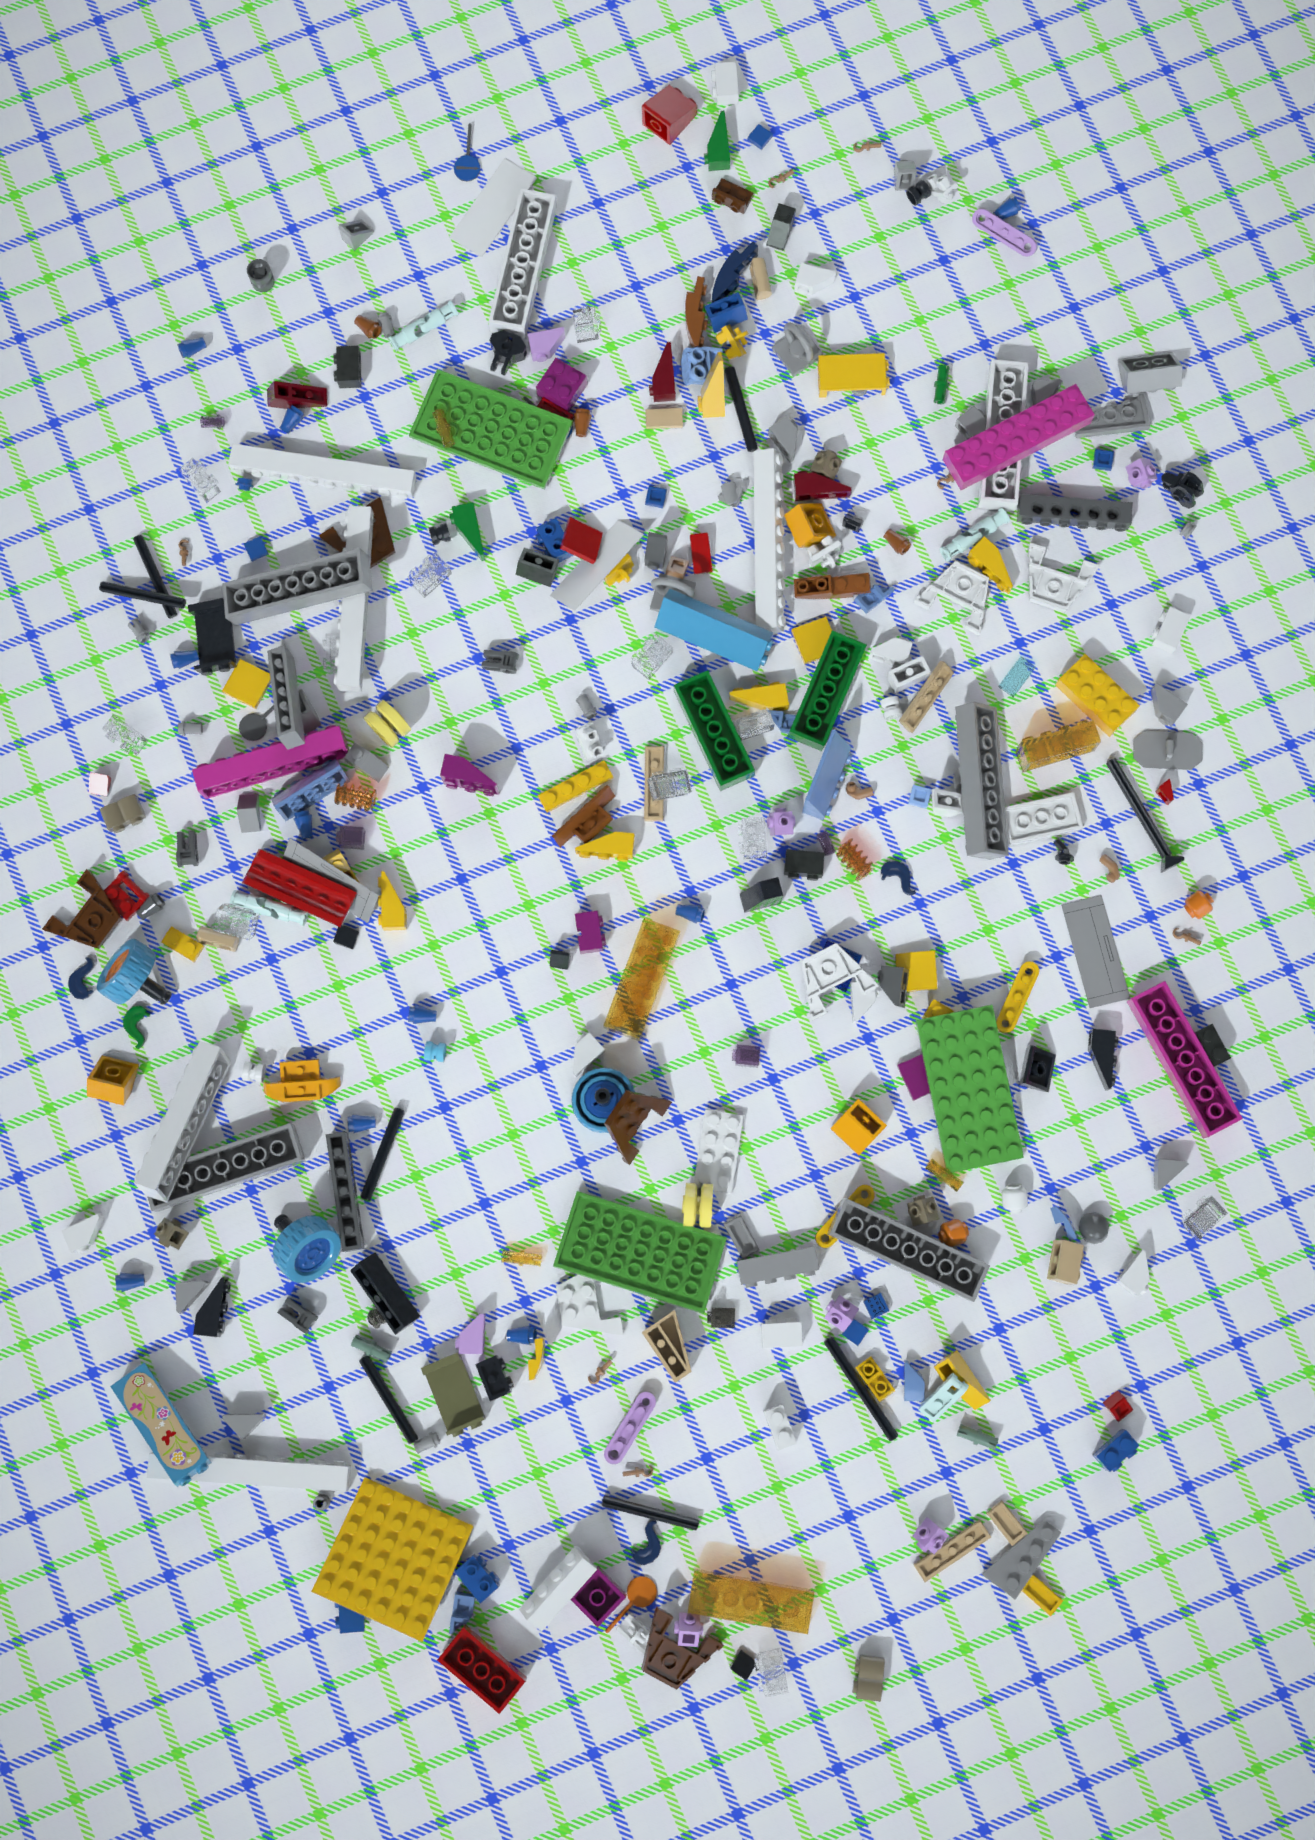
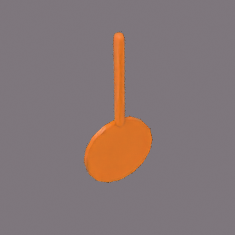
M639 1576L630 1581L627 1587V1596L630 1603L605 1630L606 1633L611 1631L633 1605L643 1608L653 1603L656 1598L657 1589L651 1579Z

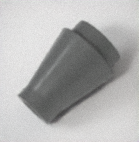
M157 893L150 894L136 913L142 920H145L147 917L162 910L165 902Z

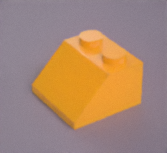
M822 503L798 504L784 515L787 526L790 528L798 548H808L812 545H817L829 535L832 538L836 536Z
M102 1055L87 1078V1096L124 1106L132 1092L139 1064Z

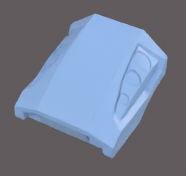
M685 348L681 358L682 380L685 385H703L717 352H723L722 348Z

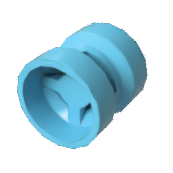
M426 1041L424 1060L431 1061L436 1059L438 1062H444L446 1043L436 1045L431 1041Z

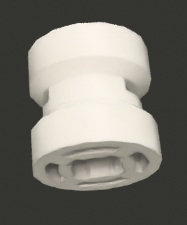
M898 696L887 697L880 701L881 707L885 711L883 714L885 720H893L903 715L902 709L899 708L900 701Z
M245 1062L242 1080H255L257 1083H263L266 1074V1064L259 1063L253 1065L252 1062Z

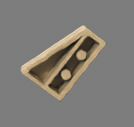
M674 1310L644 1330L642 1334L676 1383L692 1371Z

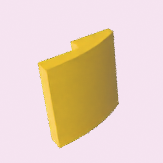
M935 951L895 954L896 967L909 969L907 992L938 989Z
M545 1338L535 1339L536 1359L528 1360L529 1380L536 1379L541 1369L545 1353Z

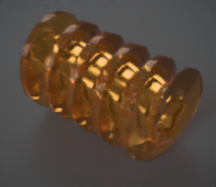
M347 782L342 787L339 783L336 788L334 802L336 805L342 802V805L345 807L349 804L350 808L356 806L358 810H361L364 807V811L368 812L370 809L372 811L376 802L377 790L374 789L370 793L369 787H367L362 792L361 785L355 790L354 784L348 788Z
M851 838L837 849L836 857L843 856L841 863L848 862L846 869L853 868L851 875L858 874L856 881H860L875 868H870L873 864L872 861L865 862L868 856L861 857L863 850L856 851L858 844L851 845L854 840Z

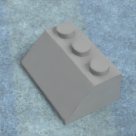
M1172 352L1118 359L1122 387L1127 394L1137 395L1139 392H1156L1160 389L1173 390L1176 387L1182 386V364Z

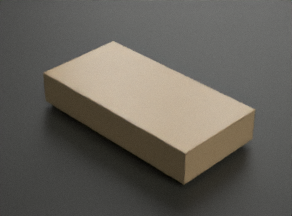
M682 408L645 409L646 429L683 428Z
M1002 1500L986 1512L1012 1546L1028 1534Z

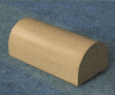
M753 258L749 269L756 299L769 298L772 292L765 260L763 258Z
M204 926L199 928L196 936L201 944L233 952L237 950L239 935Z

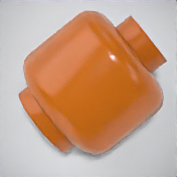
M1196 891L1185 899L1186 905H1184V908L1192 919L1194 917L1201 919L1212 912L1213 906L1211 903L1214 900L1208 892L1204 894L1202 891Z
M959 1219L943 1223L940 1226V1232H938L940 1242L945 1243L949 1247L965 1243L969 1236L967 1225Z

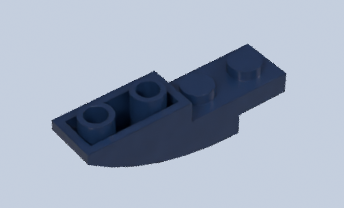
M752 242L741 254L735 249L724 262L715 280L712 303L727 297L730 292L733 293L738 288L739 276L745 271L746 266L752 259L758 257V245L755 242Z

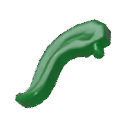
M142 1006L130 1008L123 1019L124 1029L138 1042L135 1046L137 1049H140L145 1043V1037L137 1028V1024L144 1016L150 1017V1013L146 1012L147 1009Z

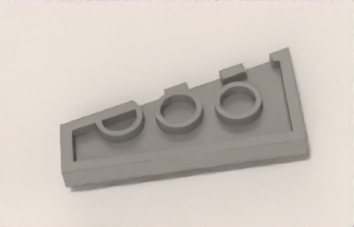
M1144 394L1137 396L1136 399L1131 401L1128 399L1122 401L1119 405L1105 407L1102 411H1094L1095 416L1091 424L1077 430L1075 437L1083 438L1149 430L1150 422Z
M1042 1521L984 1571L982 1575L1016 1600L1061 1532L1047 1521Z

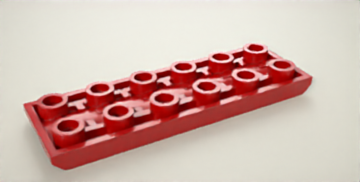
M258 849L242 881L247 886L338 927H341L357 895V892L261 849Z

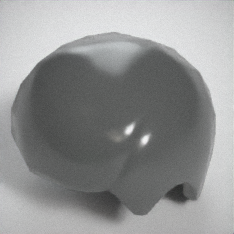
M1096 1212L1086 1213L1079 1222V1232L1084 1241L1088 1243H1102L1108 1236L1109 1223L1102 1214Z

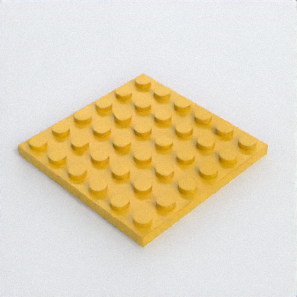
M364 1477L311 1592L423 1643L474 1526Z

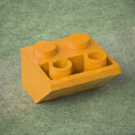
M857 1099L830 1129L859 1156L887 1125L860 1099Z

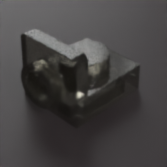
M711 1307V1311H707V1323H711V1328H735V1308Z

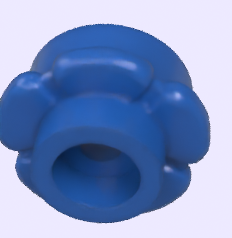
M238 478L237 483H235V485L239 486V490L250 491V487H254L252 479Z

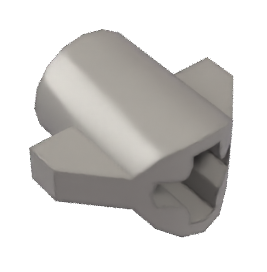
M733 481L721 485L723 494L718 496L719 501L729 506L737 507L744 492L741 486L736 487Z

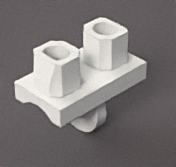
M935 173L926 179L931 190V196L938 197L939 202L942 204L950 203L953 198L952 189L958 188L957 183L949 181L946 175L938 177Z
M829 535L821 540L825 549L819 551L816 545H812L807 549V554L810 558L809 564L812 568L819 563L823 568L829 566L831 569L836 567L834 561L839 559L836 553L840 551L841 543L839 540L835 542Z
M591 721L585 726L575 729L578 737L577 741L581 746L585 760L588 761L603 754L594 722Z
M629 1613L616 1630L639 1651L645 1654L650 1631Z

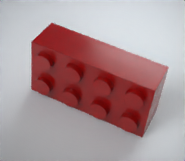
M466 1624L437 1659L439 1663L498 1714L503 1711L527 1680V1677Z

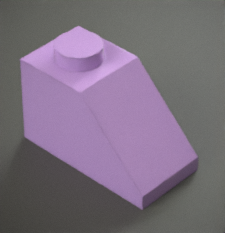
M564 327L528 334L533 362H544L554 355L565 339Z
M479 1314L459 1333V1337H456L455 1348L459 1349V1354H484L486 1314Z

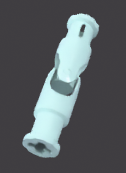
M450 300L442 308H436L424 318H420L402 328L398 334L392 337L389 336L388 340L397 352L403 345L410 344L427 334L431 329L443 325L452 316H458V311ZM416 326L420 328L421 332L414 333Z
M1003 508L998 509V512L993 516L986 517L966 532L955 537L947 546L940 547L941 555L947 562L951 561V558L956 554L963 553L975 543H978L984 536L987 537L995 532L1002 524L1009 523L1010 518Z
M234 890L231 895L230 906L232 907L239 906L245 908L246 911L286 922H297L301 926L306 924L308 913L293 908L289 904L252 894L245 895L237 890Z

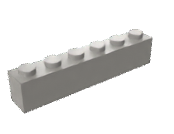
M282 645L268 650L267 653L277 736L287 750L305 744L295 660L287 647Z

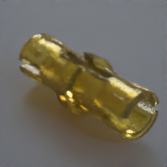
M437 409L432 413L436 422L437 433L441 436L444 448L452 447L455 442L451 435V426L446 420L444 410Z
M933 1158L925 1167V1169L939 1178L940 1182L943 1181L956 1192L964 1183L954 1176L950 1169H945Z
M523 1250L520 1252L502 1251V1256H510V1258L502 1257V1263L541 1267L542 1261L533 1259L541 1260L542 1254L525 1253Z

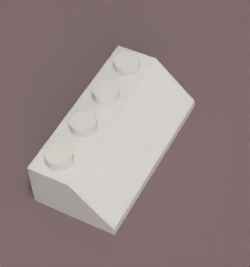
M578 1546L574 1547L524 1602L519 1611L528 1622L540 1631H543L594 1574L597 1568Z

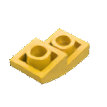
M871 1356L855 1367L879 1403L895 1392L894 1387Z

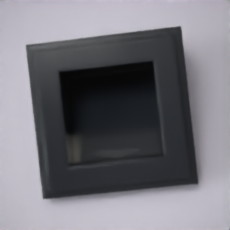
M846 514L843 518L842 526L859 533L864 521Z
M1166 855L1161 859V873L1181 864L1185 857Z
M341 925V927L337 928L333 942L337 945L354 949L359 931Z
M551 950L550 967L568 970L571 958L570 953Z
M740 1650L729 1667L747 1681L758 1661L743 1650Z

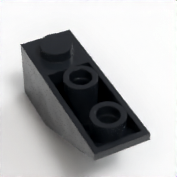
M1092 1028L1089 1031L1088 1052L1105 1091H1108L1115 1085L1116 1077L1113 1075V1067H1116L1117 1056L1114 1055V1050L1118 1047V1036H1116V1031Z
M221 1277L197 1312L193 1335L221 1337V1333H224L225 1321H223L224 1313H227L228 1309L226 1294H229L231 1282H228L229 1277Z

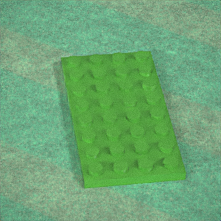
M437 369L411 428L409 437L545 490L573 425V421Z
M993 1005L915 1020L946 1173L949 1174L1024 1158Z
M577 1191L553 1267L704 1314L727 1237L695 1227L683 1226L682 1223Z

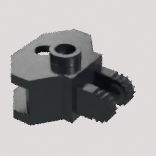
M505 330L492 333L489 341L494 352V359L490 370L495 371L499 362L504 363L501 368V374L505 376L509 367L513 366V363L525 360L527 356L526 345L521 336Z
M1189 471L1179 473L1178 476L1165 472L1161 476L1164 489L1171 492L1172 498L1188 509L1196 505L1194 496L1199 497L1204 493L1202 481Z

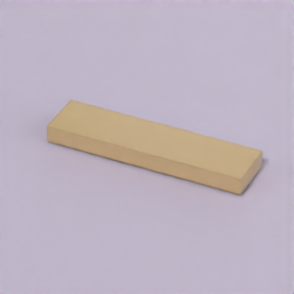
M940 661L900 718L899 722L908 732L913 733L953 676L954 672L945 662Z
M645 746L644 821L663 822L664 746Z
M979 1519L945 1542L935 1555L930 1552L913 1565L923 1581L927 1582L990 1539L991 1536Z

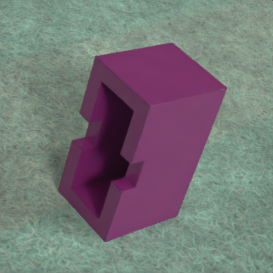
M598 910L576 913L577 932L581 931L582 935L578 936L580 954L603 951V946H606L605 934H601L600 927H604L602 915L598 916Z

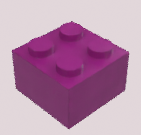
M555 358L536 386L537 396L540 398L545 397L570 412L588 385L587 375Z
M597 1566L594 1574L570 1600L599 1627L622 1603L627 1594Z

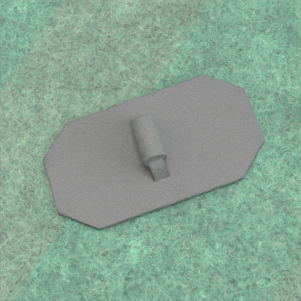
M1144 731L1133 740V758L1143 768L1192 770L1202 762V742L1193 733Z

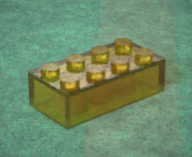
M1083 720L1076 723V726L1073 727L1066 725L1053 733L1046 731L1041 733L1040 737L1033 738V736L1022 739V742L1015 751L1022 773L1095 751L1101 740L1094 720L1090 722Z

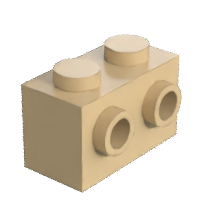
M1053 1240L1047 1279L1067 1285L1077 1284L1080 1278L1081 1261L1084 1257V1245L1066 1240Z

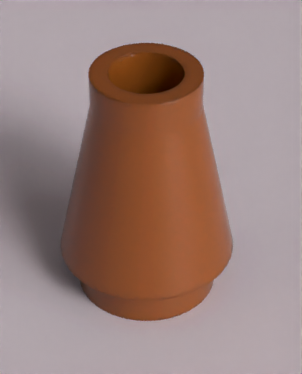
M358 315L354 320V324L368 338L376 339L381 334L382 328L378 322L365 318L362 315Z
M576 409V413H574L577 437H587L592 417L588 409Z
M892 529L887 530L883 536L897 554L904 555L911 547L908 538L894 532Z

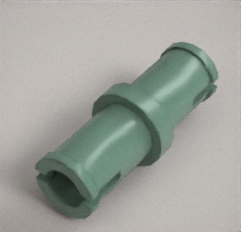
M357 1334L351 1343L352 1347L365 1352L367 1356L370 1357L372 1355L385 1363L388 1362L392 1351L377 1345V1342H370Z
M960 1424L956 1435L972 1441L974 1445L980 1444L994 1451L999 1438L982 1433L980 1429L974 1430L963 1424Z

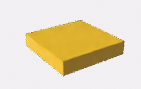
M827 617L791 629L804 665L819 660L832 631Z
M239 659L237 667L234 668L222 692L257 709L271 684L270 673Z

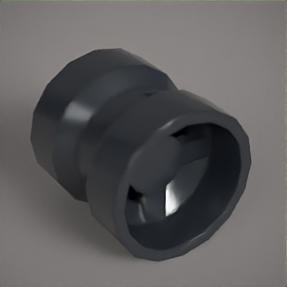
M921 180L916 183L915 187H910L906 190V195L909 201L916 206L921 203L923 198L927 199L931 196V190L928 184Z
M446 523L441 524L438 528L434 526L428 528L433 546L439 544L441 540L445 542L451 541Z

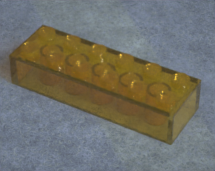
M646 918L643 919L604 1022V1029L639 1042L641 1041L680 937L679 930Z
M694 1569L687 1613L808 1634L814 1591L812 1589Z

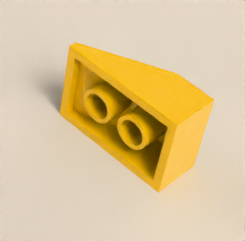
M717 352L701 388V396H697L698 411L702 412L703 418L725 417L724 370L721 352Z

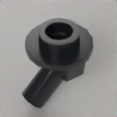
M1059 838L1055 840L1054 845L1061 851L1055 856V860L1062 865H1068L1070 862H1073L1074 856L1069 853L1067 846Z

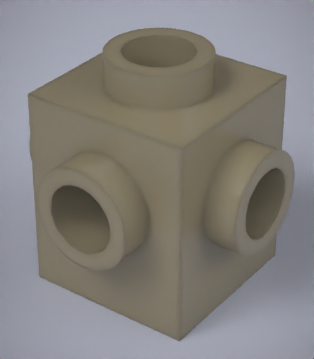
M832 450L818 451L810 471L834 480L842 460Z
M925 1195L914 1197V1202L907 1203L908 1213L913 1226L940 1219L934 1197L925 1198Z
M164 1217L157 1226L154 1235L160 1239L158 1242L167 1248L172 1246L179 1250L189 1232L182 1228L183 1223L174 1218L169 1220Z

